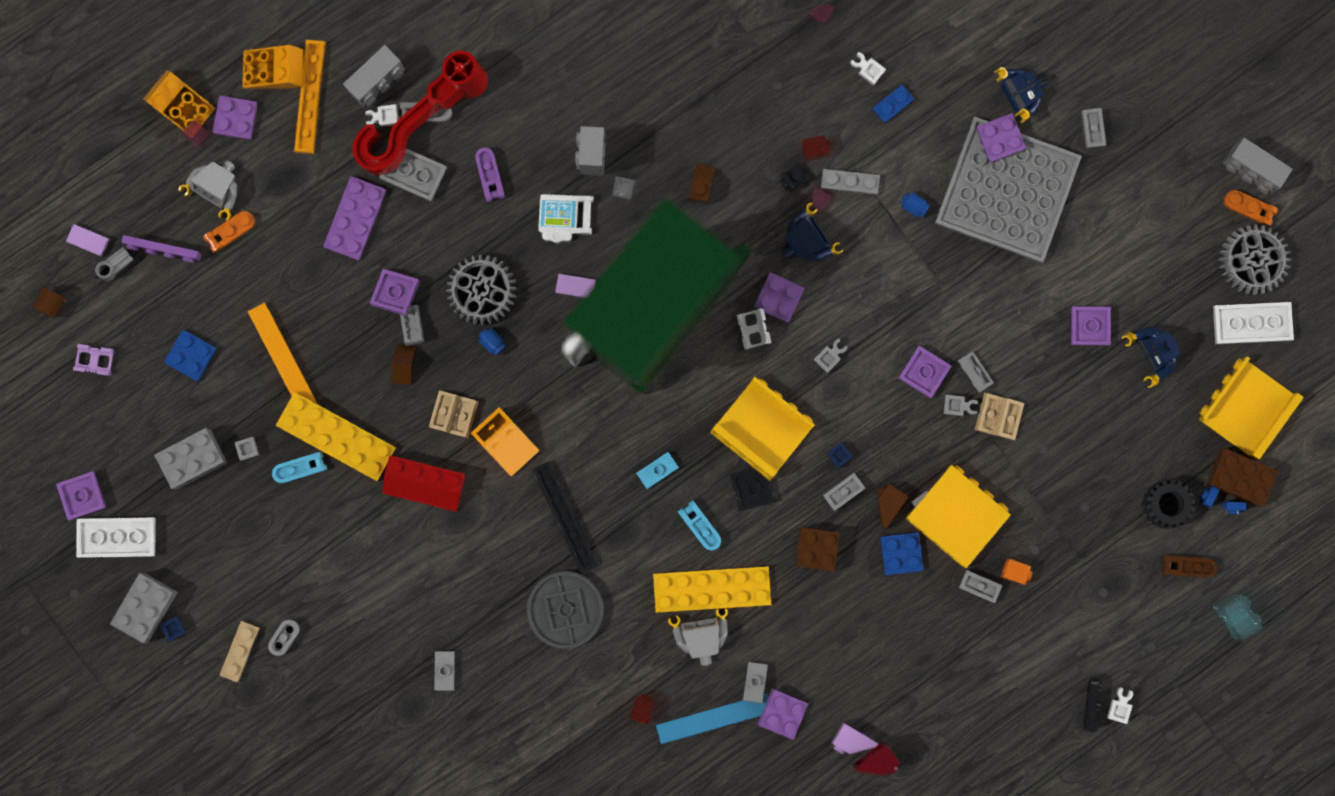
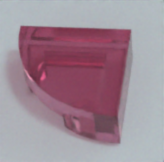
M820 5L813 8L809 15L825 24L835 7L832 5Z
M816 186L812 199L815 209L819 213L827 205L831 196Z

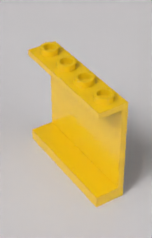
M1244 357L1242 359L1239 358L1234 363L1233 372L1231 375L1228 373L1221 382L1223 386L1220 390L1216 389L1210 397L1212 401L1201 409L1199 413L1201 416L1198 420L1253 460H1259L1304 397L1299 393H1291L1248 362L1250 360L1249 357Z
M754 377L710 433L770 481L815 424L812 423L813 420L808 415H802L798 412V408L793 403H787L783 400V396L778 391H772L768 388V384L763 379Z
M950 465L905 519L963 568H967L1011 514L1008 513L1009 509L1000 502L998 504L993 500L994 496L987 490L983 492L978 488L979 483L971 477L969 479L963 475L964 471L959 466L955 465L953 467Z

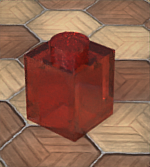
M825 135L804 139L801 142L805 162L828 157V151H831L830 142L825 139Z
M642 693L641 696H636L629 719L648 725L655 701H652V697Z

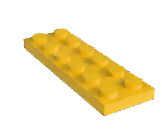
M296 392L293 393L276 424L277 427L376 481L379 480L384 471L389 455L392 456L396 447Z
M769 566L653 574L656 612L771 605Z

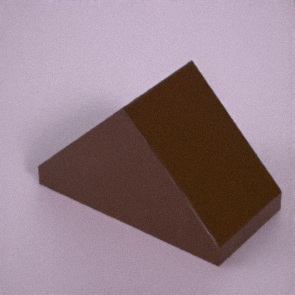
M397 345L392 361V383L412 384L417 347Z

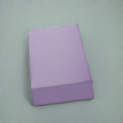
M73 224L66 240L70 244L103 257L110 241L106 237Z
M558 274L555 293L584 298L596 283V280Z

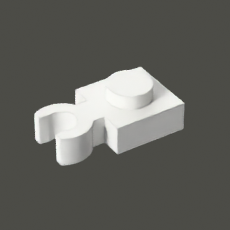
M858 52L856 56L860 58L861 62L856 63L852 60L850 64L854 68L862 69L859 75L874 86L886 69L872 58L867 62L864 55Z
M396 104L380 106L376 113L372 110L365 112L367 116L373 115V119L366 122L367 125L375 126L379 122L381 127L392 126L399 119V110Z
M1119 687L1117 690L1118 701L1112 699L1107 718L1127 724L1132 705L1127 704V702L1133 697V691L1129 690L1128 695L1124 697L1122 695L1123 688Z

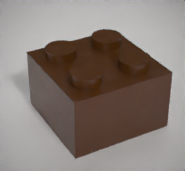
M801 527L795 566L835 571L840 533Z

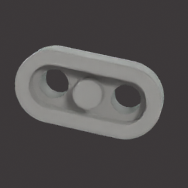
M286 620L281 623L268 644L269 651L273 655L280 656L288 651L300 632V627L296 621ZM288 626L293 627L292 633L287 631ZM278 642H281L283 645L281 649L276 647Z

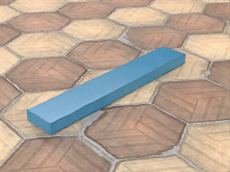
M768 693L764 694L762 704L741 700L657 724L656 728L661 744L761 716L769 698Z

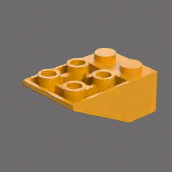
M283 45L244 51L243 88L288 89L303 87V49L292 45Z
M166 70L143 99L191 138L215 110V107L168 70Z
M500 407L471 432L476 440L511 477L539 452L538 448Z

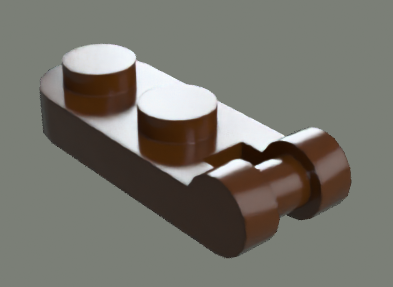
M1162 555L1164 569H1162L1161 575L1210 578L1217 572V565L1212 559ZM1172 562H1177V570L1171 569Z

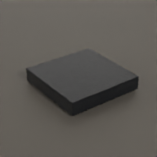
M755 468L730 474L739 512L776 503L771 480L769 481Z

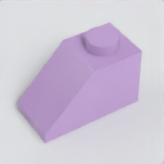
M842 723L831 742L835 745L833 749L843 755L845 752L851 754L871 749L878 745L877 742L845 723Z

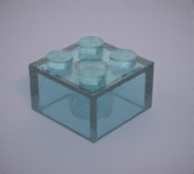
M1231 594L1213 606L1233 639L1245 640L1263 628L1260 624L1262 623L1261 618L1256 612L1253 613L1250 608L1251 602L1246 596L1241 594Z

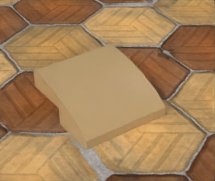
M439 390L429 428L469 438L479 401Z
M984 393L975 430L1015 440L1024 403Z

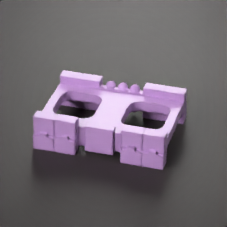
M77 344L78 351L75 367L73 368L74 371L111 375L113 354L115 352L113 349L102 347L99 349L92 348L89 345ZM82 352L90 353L89 365L79 364ZM100 355L109 356L107 368L98 367Z

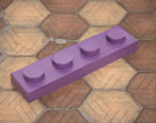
M123 235L121 242L127 245V249L130 250L146 249L145 253L157 255V252L164 253V257L175 259L176 256L183 257L182 261L194 263V260L200 261L202 255L198 251Z

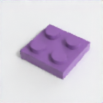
M219 96L213 133L251 140L258 103Z
M1013 113L976 127L989 163L1026 149Z
M383 269L370 305L407 316L420 281L413 277Z
M770 272L754 308L764 309L765 313L789 323L805 288Z
M1072 306L1071 345L1110 346L1111 307Z
M918 346L898 379L931 399L951 368V365Z
M93 471L56 484L68 520H73L106 508L95 472Z
M772 689L757 725L794 740L808 703Z

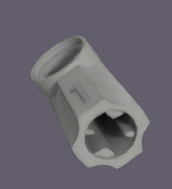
M122 247L107 260L98 263L95 272L103 281H111L117 273L133 262L134 259ZM105 267H109V274L103 276L102 270Z

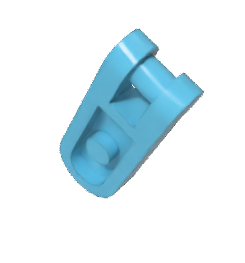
M317 452L278 464L272 471V477L276 482L287 483L327 471L328 469L326 464L323 463V453ZM315 460L317 467L311 468L310 461Z
M693 500L688 503L689 505L686 508H681L677 511L707 550L718 549L721 544L719 534ZM694 511L697 516L691 520L688 515Z

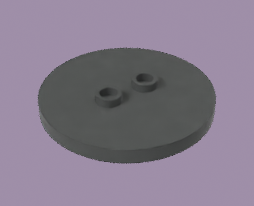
M562 571L544 577L532 589L527 602V619L534 634L545 644L560 649L575 648L588 642L599 630L604 616L603 599L598 588L588 578L575 572Z

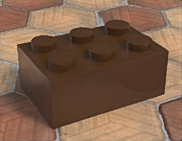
M1221 449L1218 451L1205 485L1208 487L1213 486L1219 489L1220 492L1256 507H1265L1279 471L1227 449Z

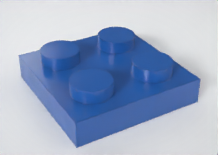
M182 330L164 363L198 382L217 348Z
M919 532L880 537L885 575L924 571Z

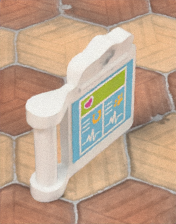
M541 195L539 232L542 233L543 240L559 244L561 242H570L573 234L592 235L590 218L591 203L594 201V196ZM578 202H584L582 228H577Z

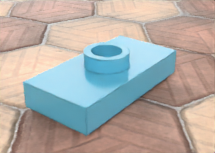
M667 452L636 474L646 489H648L679 467L669 452Z

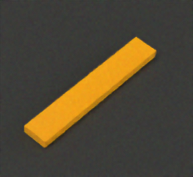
M306 40L303 87H301L295 153L314 154L325 41Z
M266 303L249 310L248 313L291 396L296 392L318 404Z

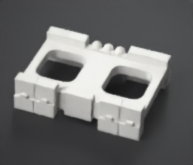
M764 309L736 315L738 324L741 326V333H743L742 337L744 338H742L745 350L771 343L769 332H766L767 329L764 320H766ZM754 313L757 318V324L747 326L745 316ZM759 332L762 339L761 343L752 345L749 337L750 334Z

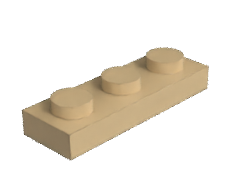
M244 621L240 622L219 676L239 682L260 630L259 627Z

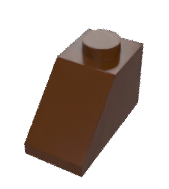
M701 164L696 165L688 201L707 205L715 172L714 167Z
M887 484L886 487L882 485L877 492L879 496L877 499L881 526L884 529H887L908 498V496L891 484Z

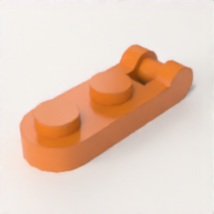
M1232 190L1224 196V204L1228 209L1267 227H1271L1272 218L1278 212L1277 207L1268 205L1237 190ZM1261 210L1267 212L1265 217L1260 215Z
M242 211L213 231L206 233L203 238L211 245L210 249L212 252L216 253L250 231L255 225V218L251 213ZM218 235L222 238L220 242H217L215 239Z

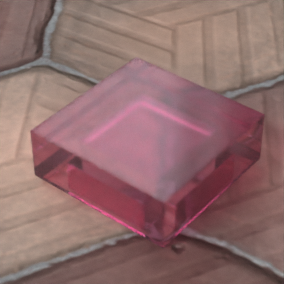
M195 120L182 133L196 147L209 134Z

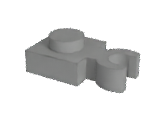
M840 339L833 343L832 349L826 346L814 359L826 373L841 360L837 355L844 353L848 348L847 346L843 349L837 348Z
M945 395L943 414L963 416L964 411H966L970 415H975L977 411H972L970 405L978 404V401L970 400L964 402L965 397Z

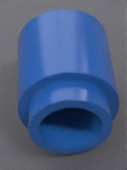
M913 192L905 193L900 201L902 204L901 208L915 217L919 216L922 218L930 206L926 203V200Z
M486 328L479 334L480 339L478 342L490 354L498 356L507 346L504 343L505 341L492 328L489 330Z

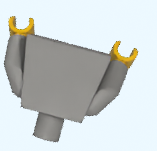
M225 161L222 166L211 162L209 165L195 168L187 178L186 185L179 187V192H183L187 188L185 197L191 196L194 191L219 208L224 206V210H221L218 216L222 218V214L226 212L228 214L226 221H228L232 217L230 209L233 208L237 197L235 175L231 173L235 166L230 161Z
M726 608L724 609L725 615L723 616L719 615V609H717L715 613L716 618L682 623L681 627H679L681 619L677 615L678 622L676 624L671 623V618L668 620L669 624L674 627L673 634L676 644L685 653H690L691 658H700L701 665L705 666L712 663L711 655L719 653V648L723 646L728 636L727 620H725L728 614Z

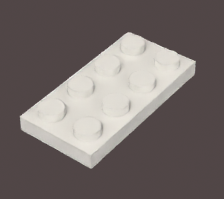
M1291 302L1213 306L1215 344L1294 340Z
M155 518L77 519V558L155 556Z

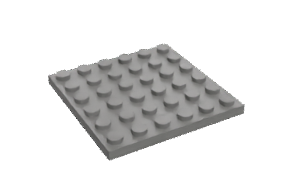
M974 117L935 224L1043 263L1082 156L1021 134L1026 146L1025 150L989 163L976 130L977 126L988 121Z

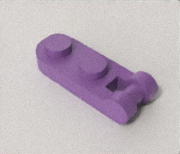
M489 148L479 149L475 158L486 202H490L498 197L499 199L505 198L493 151ZM496 185L497 190L490 192L489 186Z

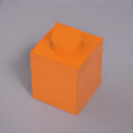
M1006 559L1000 577L1025 585L1032 576L1031 566L1012 559Z

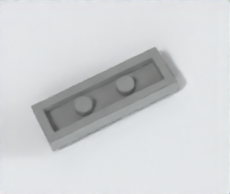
M823 169L821 189L878 195L880 175Z

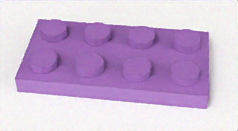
M350 176L323 247L360 261L387 190Z

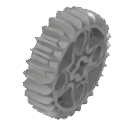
M1255 224L1251 230L1250 225L1245 226V231L1243 228H1239L1238 233L1234 231L1231 233L1232 237L1226 238L1228 243L1222 244V247L1226 250L1219 252L1224 255V257L1218 260L1224 262V265L1219 268L1226 270L1222 276H1229L1226 282L1233 281L1232 288L1237 285L1239 286L1238 292L1245 288V294H1249L1252 290V294L1256 295L1259 290V293L1262 295L1265 293V289L1267 292H1270L1272 287H1279L1277 282H1284L1281 276L1285 277L1288 275L1284 270L1291 267L1286 265V262L1292 260L1291 258H1286V255L1291 251L1284 250L1288 244L1282 245L1281 242L1284 237L1277 239L1278 232L1271 234L1272 228L1265 231V225H1262L1258 230V226ZM1247 237H1251L1254 240L1253 246L1247 243ZM1261 237L1268 240L1273 247L1263 248ZM1240 241L1242 253L1232 256L1235 245ZM1271 251H1273V252L1276 253V255H1277V259H1276V260H1272V259H1271V257H1270V252H1271ZM1253 257L1260 259L1258 262L1250 261ZM1233 259L1239 261V268L1233 266ZM1278 264L1275 274L1270 278L1268 266ZM1246 271L1248 282L1242 280L1236 273ZM1256 274H1260L1263 277L1262 283L1257 282Z
M479 255V260L472 256L471 262L465 258L466 264L464 266L459 262L460 269L453 268L456 273L455 276L449 275L453 281L447 282L451 289H446V292L452 293V295L448 296L447 299L454 301L450 304V307L457 306L454 310L455 314L461 311L460 318L462 319L466 315V322L469 323L472 318L474 325L477 324L478 320H480L481 325H484L485 320L492 324V318L498 322L499 314L505 317L503 311L510 312L508 304L514 305L510 299L516 298V295L512 293V291L517 290V287L512 286V284L516 283V280L509 279L513 276V273H506L509 267L502 268L503 261L496 264V257L490 261L489 255L486 256L485 260H483L482 255ZM482 266L477 278L466 273L474 267ZM488 268H493L495 271L491 277H486L484 274ZM499 274L505 282L506 291L495 286ZM462 278L469 279V284L466 287L459 285ZM482 286H484L486 292H481V294H479L477 288H482ZM458 289L469 294L464 306L459 300ZM497 293L504 294V299L501 302L494 301V296ZM478 303V310L476 312L469 311L470 304ZM486 303L498 307L492 312L481 314Z

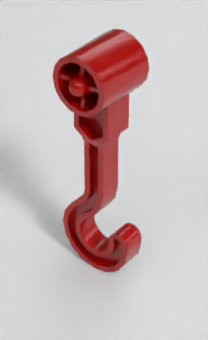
M460 50L449 54L443 62L442 74L428 85L426 96L393 125L389 135L388 148L384 154L372 156V147L380 139V132L375 126L368 124L359 131L353 143V156L356 162L368 173L375 175L388 174L395 170L403 161L409 136L437 111L450 109L462 97L468 99L476 98L485 91L488 84V75L484 68L467 51Z

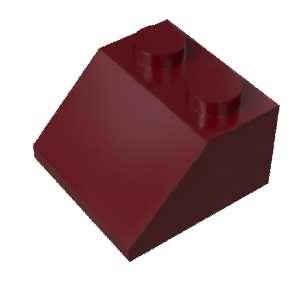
M881 742L852 766L857 772L886 775L888 773L891 775L899 769L898 765L900 762L888 746Z

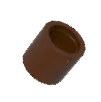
M42 287L39 289L40 293L32 308L56 318L62 304L66 302L65 297Z

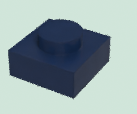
M842 442L826 453L837 469L853 457Z
M179 616L160 624L168 642L187 633Z

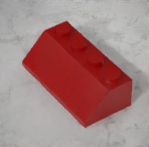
M389 455L382 493L457 512L466 474Z

